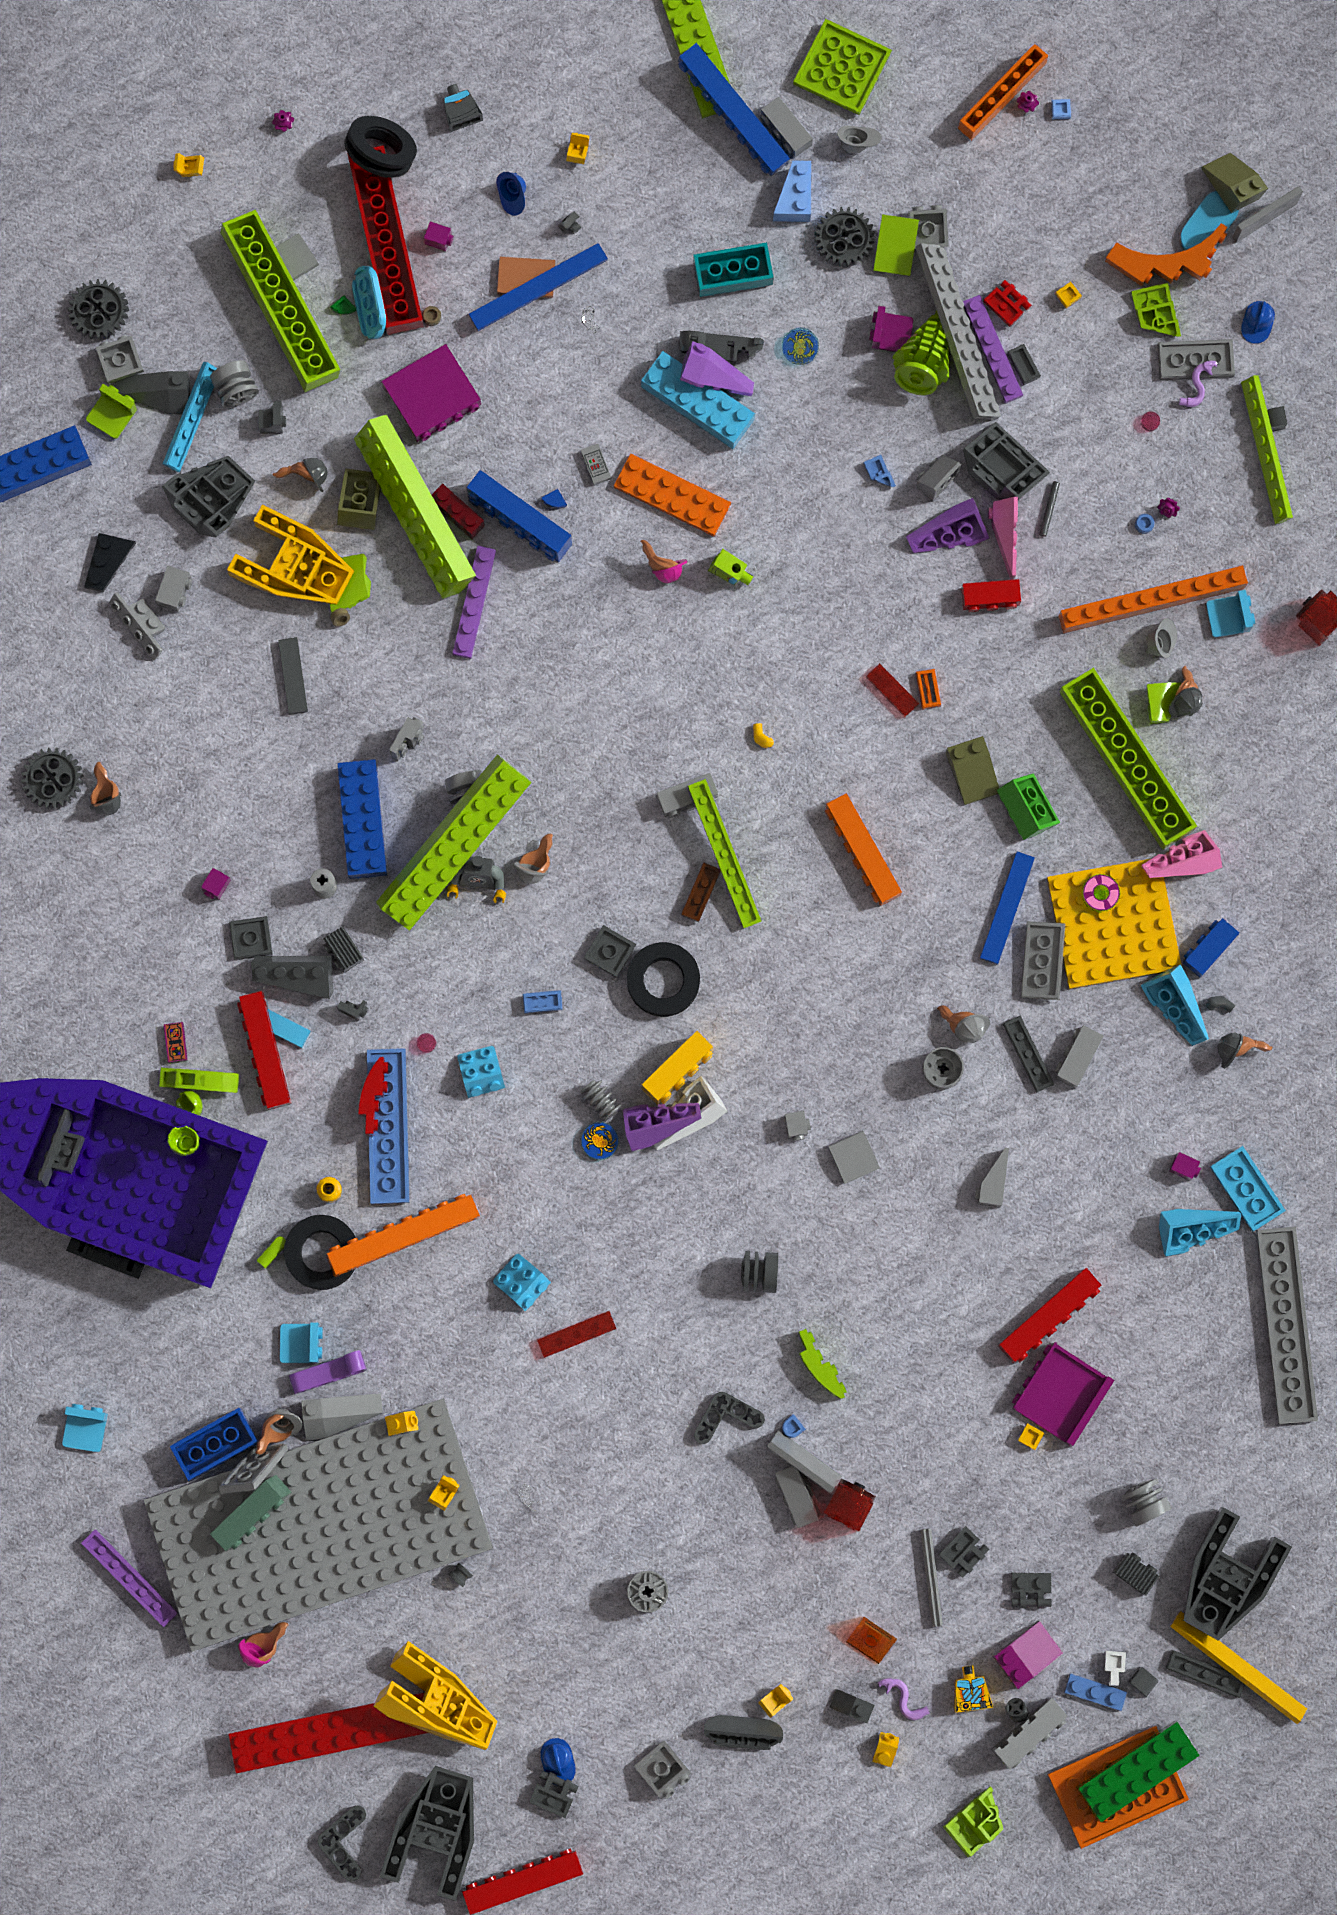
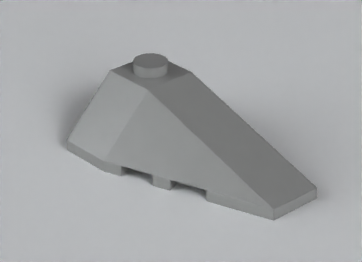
M381 1393L301 1401L306 1441L331 1437L383 1413Z

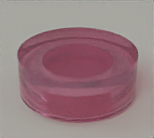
M1147 412L1141 419V426L1146 431H1155L1160 425V417L1155 412Z
M424 1033L418 1037L417 1047L423 1053H430L436 1047V1040L433 1035Z

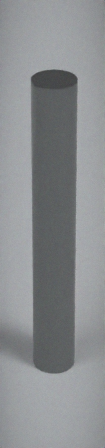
M1057 481L1052 483L1039 535L1043 537L1047 536L1060 486V483Z

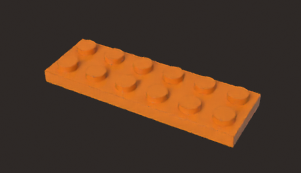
M631 453L614 484L615 489L715 537L731 506L730 501Z

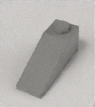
M1004 1148L979 1188H976L975 1199H978L977 1204L994 1207L1002 1206L1009 1148Z

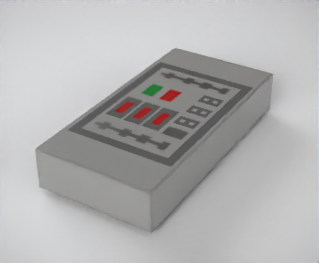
M599 444L581 449V454L593 485L611 480V475Z

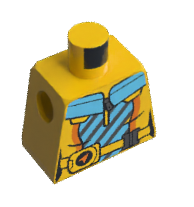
M973 1665L962 1667L963 1679H956L954 1685V1712L993 1708L984 1676L975 1677Z

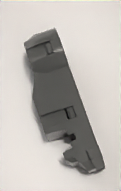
M680 331L679 335L680 352L686 354L693 341L712 349L730 363H736L737 353H741L742 349L745 350V353H748V359L752 360L755 354L762 350L764 345L763 339L755 337L729 336L699 331Z

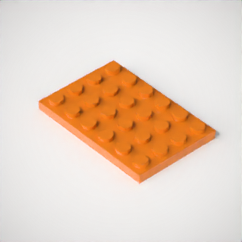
M1156 1726L1047 1774L1081 1849L1189 1800L1176 1771L1103 1822H1099L1076 1788L1157 1733L1158 1729Z

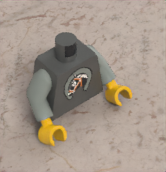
M481 856L470 857L450 881L451 885L447 887V897H449L450 892H455V899L458 897L457 885L497 889L493 898L494 903L497 902L498 897L502 898V903H504L506 898V892L502 890L504 889L503 871L495 866L493 859L482 858Z

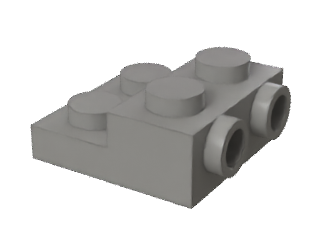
M932 205L931 209L923 210V206L912 207V211H908V218L919 220L915 246L923 243L949 247L946 208H942V205Z
M121 336L116 341L103 342L96 347L108 384L144 372L132 336Z
M407 717L389 750L392 759L399 761L400 757L404 758L408 751L407 745L415 748L416 744L420 745L424 738V726L421 720L415 717L413 719Z
M665 1741L661 1742L634 1766L661 1800L664 1797L665 1799L671 1797L675 1792L674 1788L679 1784L681 1786L686 1784L690 1779L689 1775L692 1774Z

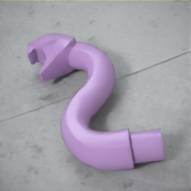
M1206 361L1195 367L1192 373V381L1198 391V395L1194 398H1180L1179 405L1196 407L1203 401L1205 389L1199 379L1200 373L1206 371L1212 376L1211 369L1213 366L1217 367L1216 361Z
M885 1678L878 1682L880 1688L882 1685L887 1688L886 1694L890 1692L892 1687L900 1689L899 1709L907 1719L915 1721L930 1714L927 1706L914 1711H910L907 1708L909 1691L903 1681Z

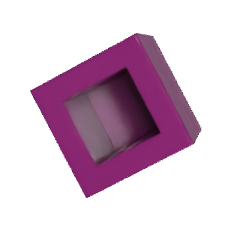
M430 221L424 236L425 245L446 251L447 247L452 245L454 239L451 228Z
M212 868L201 886L202 890L205 891L203 894L212 900L214 898L220 900L231 881L230 877Z
M1178 1152L1169 1172L1191 1181L1193 1177L1197 1178L1201 1170L1198 1167L1200 1161Z

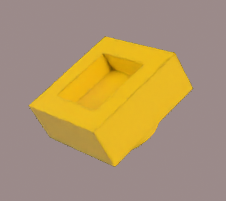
M1071 281L1055 293L1066 309L1082 297Z
M1027 1423L1018 1441L1036 1450L1044 1432Z

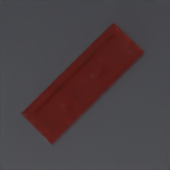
M880 663L866 676L904 717L908 716L919 705Z

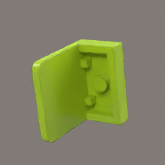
M102 384L99 389L101 397L86 417V420L110 437L117 439L137 411L134 399L130 396H122L114 386Z

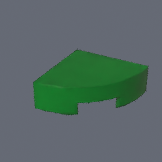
M345 295L330 306L332 311L341 315H348L357 311L356 307Z

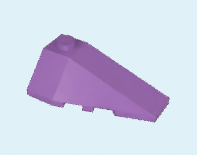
M692 341L684 357L681 381L701 388L707 385L712 386L713 390L719 391L720 388L728 389L730 393L752 396L754 388L752 380L712 349Z
M971 498L948 509L906 536L913 553L934 551L941 547H948L950 549L955 548L957 545L973 546L989 539V535L976 503Z
M679 1103L672 1107H665V1104H658V1107H648L646 1104L623 1109L625 1133L631 1151L651 1147L702 1118L699 1103Z

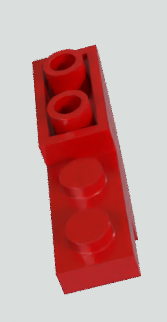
M379 1057L373 1065L361 1092L358 1114L359 1116L366 1117V1136H374V1132L378 1131V1120L375 1119V1112H379V1100H376V1098H384V1093H387L388 1082L384 1081V1074H388V1062H385L384 1057Z

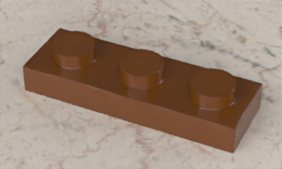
M703 862L681 916L699 923L721 872L719 868Z

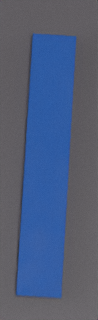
M1016 852L980 959L998 965L1035 857Z

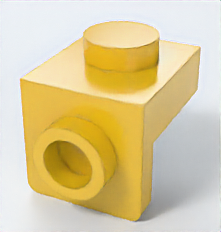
M571 133L566 161L585 164L589 147L588 135Z
M180 153L175 154L173 167L176 173L182 177L202 176L204 157L201 155L183 156Z
M407 1411L385 1417L388 1436L418 1430V1419L415 1411Z
M443 1475L428 1501L445 1511L460 1485L453 1478Z
M780 1684L762 1698L758 1704L771 1718L785 1705L790 1703L793 1697L790 1691Z
M880 1732L872 1762L891 1767L898 1749L899 1737L891 1733Z

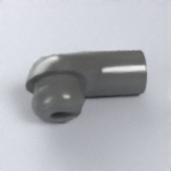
M1224 996L1210 997L1206 1003V1007L1209 1010H1214L1215 1007H1222L1229 1013L1236 1006Z

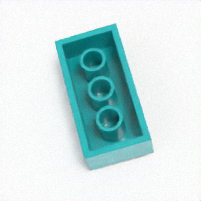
M767 242L693 254L699 297L773 285L774 276Z

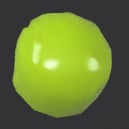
M190 1090L180 1093L181 1097L176 1100L177 1108L200 1116L203 1109L200 1096Z
M175 1127L168 1134L167 1142L171 1150L177 1155L187 1156L193 1154L199 1147V1137L196 1131L190 1127Z

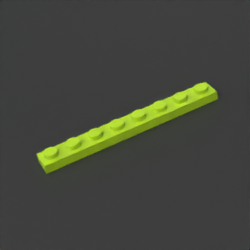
M1253 375L1242 381L1241 385L1275 524H1281L1293 518L1259 375Z
M706 779L687 786L743 929L762 922Z

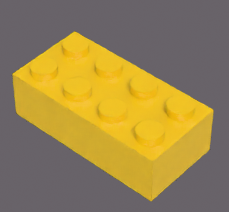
M696 1031L642 1084V1090L657 1105L660 1103L665 1104L671 1098V1092L674 1089L678 1091L685 1084L687 1076H694L699 1070V1065L702 1062L706 1064L712 1058L713 1046Z

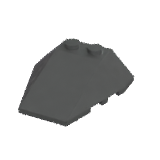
M226 456L209 462L206 466L192 468L191 471L183 474L178 473L164 483L162 488L172 509L201 535L217 537L230 526L254 485L255 480L233 459Z

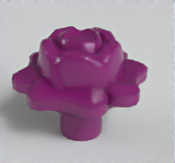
M1031 91L1021 92L1020 97L1016 100L1019 103L1018 108L1023 109L1025 113H1028L1029 110L1033 112L1035 107L1039 105L1038 96L1032 94Z
M280 110L279 113L274 114L272 124L275 125L276 130L286 132L287 128L292 129V123L295 119L291 117V112Z
M1170 498L1161 499L1160 504L1157 506L1160 510L1159 513L1168 518H1171V516L1176 517L1177 512L1180 510L1177 502Z

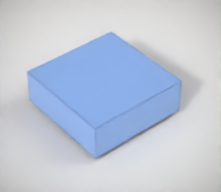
M1070 99L1051 100L1052 120L1071 119Z

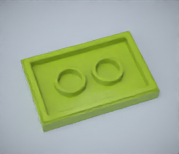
M882 214L873 271L911 275L919 224L918 219Z

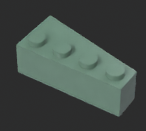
M277 1475L265 1480L210 1535L225 1551L231 1548L235 1550L243 1543L241 1539L245 1535L249 1537L256 1530L255 1526L259 1522L261 1524L270 1517L269 1513L273 1509L277 1510L284 1503L283 1500L292 1492Z

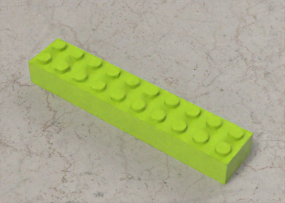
M253 210L222 223L220 233L304 392L338 379L340 368L257 211Z
M383 415L368 420L354 437L356 446L364 456L365 462L370 467L374 478L380 485L383 494L390 503L393 512H395L400 521L401 527L405 530L410 543L415 548L419 559L425 566L427 574L431 577L442 599L461 593L476 576L388 416Z
M1094 667L1062 686L1059 693L1160 848L1164 850L1193 832L1197 827L1196 823Z
M497 754L379 897L376 903L380 909L410 931L532 782Z

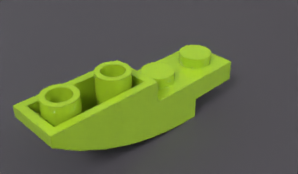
M161 1068L159 1087L238 1093L239 1074Z
M806 1329L799 1331V1337L805 1348V1351L799 1353L810 1374L832 1395L840 1400L845 1398L844 1393L847 1391L843 1382L839 1383L836 1375L839 1374L835 1365H831L829 1361L824 1364L821 1363L823 1357L820 1350H815L813 1343L815 1339L811 1331L807 1332Z

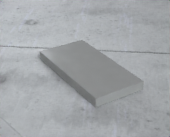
M1300 186L1239 223L1233 235L1235 243L1297 205L1303 193Z
M299 233L276 246L293 281L319 266L316 258ZM240 269L236 270L237 276L254 302L257 303Z
M1233 339L1158 342L1157 344L1160 380L1192 379L1195 367L1206 361H1216L1217 367H1212V376L1206 371H1202L1199 378L1235 376Z
M1027 921L1021 998L1060 1000L1066 924Z
M779 1430L767 1446V1448L829 1493H832L842 1477Z
M268 1445L266 1451L261 1455L255 1453L257 1447H252L219 1486L220 1492L231 1493L256 1490L285 1455V1452L288 1451L287 1445Z

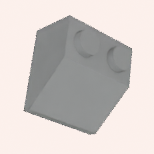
M944 455L939 459L936 457L929 465L931 468L927 472L923 471L917 477L916 487L932 501L957 477L961 464L958 461Z

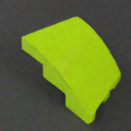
M1168 283L1131 291L1141 328L1176 337L1181 336Z
M364 554L341 557L354 570V573L337 605L330 604L331 613L339 608L346 609L348 607L351 609L357 603L370 597L371 581L365 574L367 557Z
M991 1786L975 1797L943 1826L968 1858L974 1855L984 1844L990 1843L1004 1830L1002 1821L999 1818L998 1807L995 1805Z

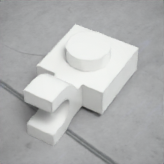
M1105 1651L1104 1671L1110 1672L1109 1686L1117 1687L1119 1685V1672H1125L1126 1652Z

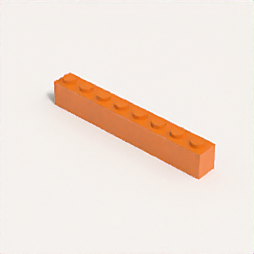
M459 1195L454 1198V1202L449 1204L447 1201L436 1205L437 1209L432 1211L429 1208L419 1212V1216L412 1218V1216L401 1219L402 1223L388 1224L383 1227V1231L376 1233V1230L366 1233V1238L361 1240L354 1238L347 1241L348 1245L340 1248V1245L328 1249L329 1253L326 1254V1258L334 1277L478 1219L480 1215L472 1196Z

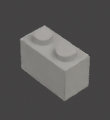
M167 566L155 599L157 605L179 612L180 607H184L186 602V590H190L193 579H191L190 573Z

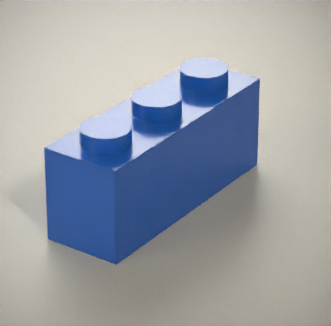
M1223 918L1219 922L1215 920L1208 928L1211 930L1207 936L1203 934L1196 941L1198 946L1195 950L1190 948L1183 956L1186 958L1183 964L1199 978L1203 976L1240 933Z

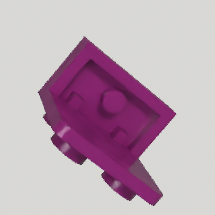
M878 306V310L873 312L872 323H875V329H871L869 340L872 341V348L897 352L911 337L914 320L908 316L885 313L886 307Z

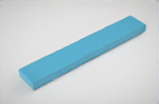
M203 362L162 463L175 472H180L214 388L210 375L217 368L208 362Z

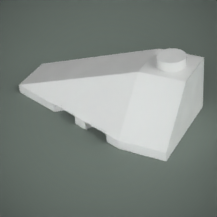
M702 1076L687 1086L682 1092L684 1094L678 1103L674 1102L672 1105L699 1103L702 1118L654 1144L657 1150L714 1123L728 1112L719 1096Z

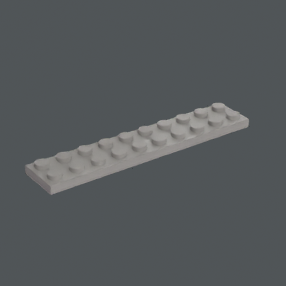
M921 243L915 247L973 419L996 420L1001 417L999 406L996 403L993 388L989 383L987 370L984 368L982 356L976 344V338L972 333L970 320L966 315L964 303L958 291V285L954 280L953 270L947 259V252L944 247L939 245Z
M1296 1227L1256 1230L1278 1425L1318 1421Z

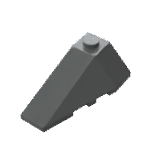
M188 371L137 374L115 381L114 387L119 390L118 393L122 396L128 395L134 399V403L147 405L150 408H156L168 414H183L190 396V377Z

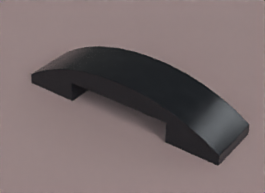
M72 1237L66 1249L67 1252L137 1279L140 1278L145 1265Z

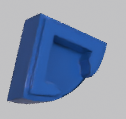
M558 489L541 497L542 501L548 506L554 508H564L567 506Z

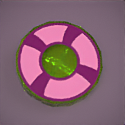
M1096 874L1090 877L1082 888L1084 903L1089 909L1096 912H1105L1113 909L1120 898L1118 883L1111 876L1105 874Z

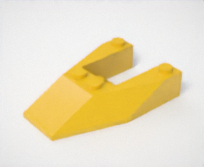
M262 504L253 520L255 527L285 542L270 570L235 554L227 568L229 576L276 596L337 605L354 570L313 529Z
M408 1641L395 1653L390 1667L424 1690L423 1700L420 1701L394 1681H391L379 1692L374 1707L389 1718L444 1739L486 1750L497 1720L453 1672Z

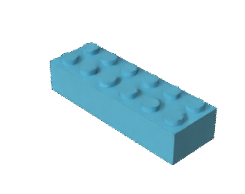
M662 351L642 378L641 387L734 449L755 420V413L723 391L713 390L712 386L704 385L701 388L681 381L683 364Z

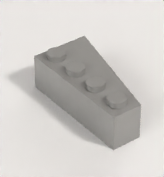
M1050 1697L991 1750L1006 1768H1015L1026 1754L1029 1755L1036 1749V1745L1040 1741L1044 1742L1051 1736L1050 1732L1054 1728L1059 1729L1066 1723L1065 1718L1068 1716L1054 1699Z

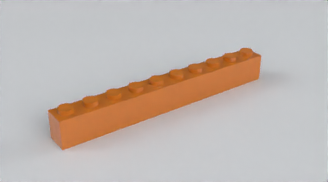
M1242 565L1060 611L1058 617L1064 634L1245 589L1248 581Z

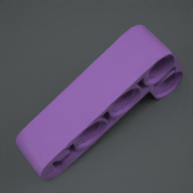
M358 1350L348 1353L341 1358L289 1375L294 1394H299L367 1371L362 1352Z

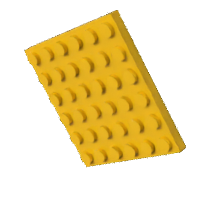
M1150 859L1047 877L1055 922L1066 924L1063 963L1069 989L1159 974L1175 966H1182L1164 877L1149 878L1142 869V864ZM1106 875L1117 883L1119 898L1110 909L1096 910L1085 901L1083 895L1084 886L1093 876ZM1098 885L1094 889V896L1098 900H1105L1109 896V890L1104 885Z

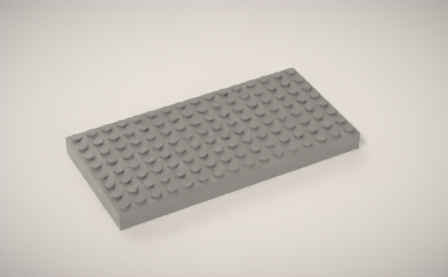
M443 1398L407 1410L415 1411L418 1419V1430L388 1436L384 1418L285 1452V1455L261 1484L265 1480L277 1475L292 1493L283 1500L284 1503L277 1510L273 1509L269 1513L270 1517L262 1524L259 1522L255 1526L256 1530L249 1537L245 1535L241 1539L243 1543L235 1550L231 1548L225 1551L210 1535L255 1491L221 1493L219 1486L233 1470L145 1499L146 1510L191 1652L492 1550L493 1545L445 1399ZM443 1475L453 1478L460 1485L445 1511L428 1501Z

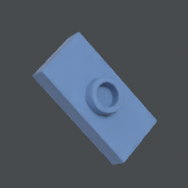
M561 990L523 994L524 1014L563 1010Z

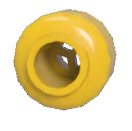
M325 1177L317 1184V1195L322 1201L333 1203L341 1197L342 1186L337 1179Z

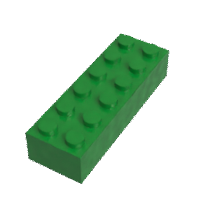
M1173 1721L1076 1788L1099 1822H1103L1200 1755L1179 1723Z

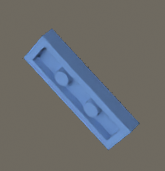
M1069 1674L1064 1693L1122 1711L1127 1694L1126 1691L1073 1674Z

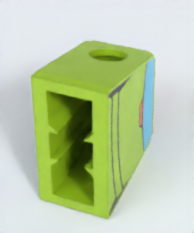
M724 549L715 556L708 569V572L733 585L741 581L748 586L753 578V575L745 571L747 564Z

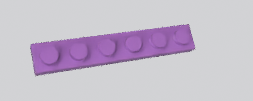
M978 295L963 301L965 312L1005 404L1023 397L1021 388L981 296Z
M477 546L472 567L476 576L468 585L453 649V655L472 659L496 549Z
M96 1529L81 1543L163 1627L178 1614Z

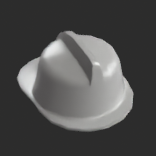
M847 125L839 128L837 136L841 141V148L853 154L860 153L867 147L876 146L882 139L879 131L872 128Z
M1163 619L1157 629L1148 634L1145 651L1147 654L1162 656L1165 659L1170 657L1177 641L1176 626L1171 619Z

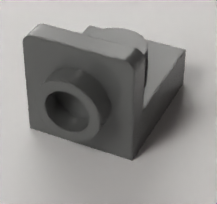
M364 1000L361 1002L358 1010L355 1009L356 1005L349 1001L345 1003L340 1001L337 1006L338 1011L359 1021L360 1017H365L369 1008L366 1007L367 1002Z

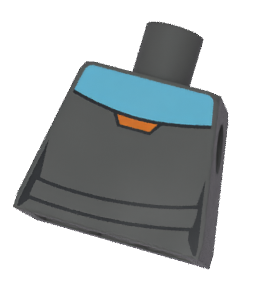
M457 84L447 87L449 96L443 99L450 132L483 121L482 111L469 90L459 91Z

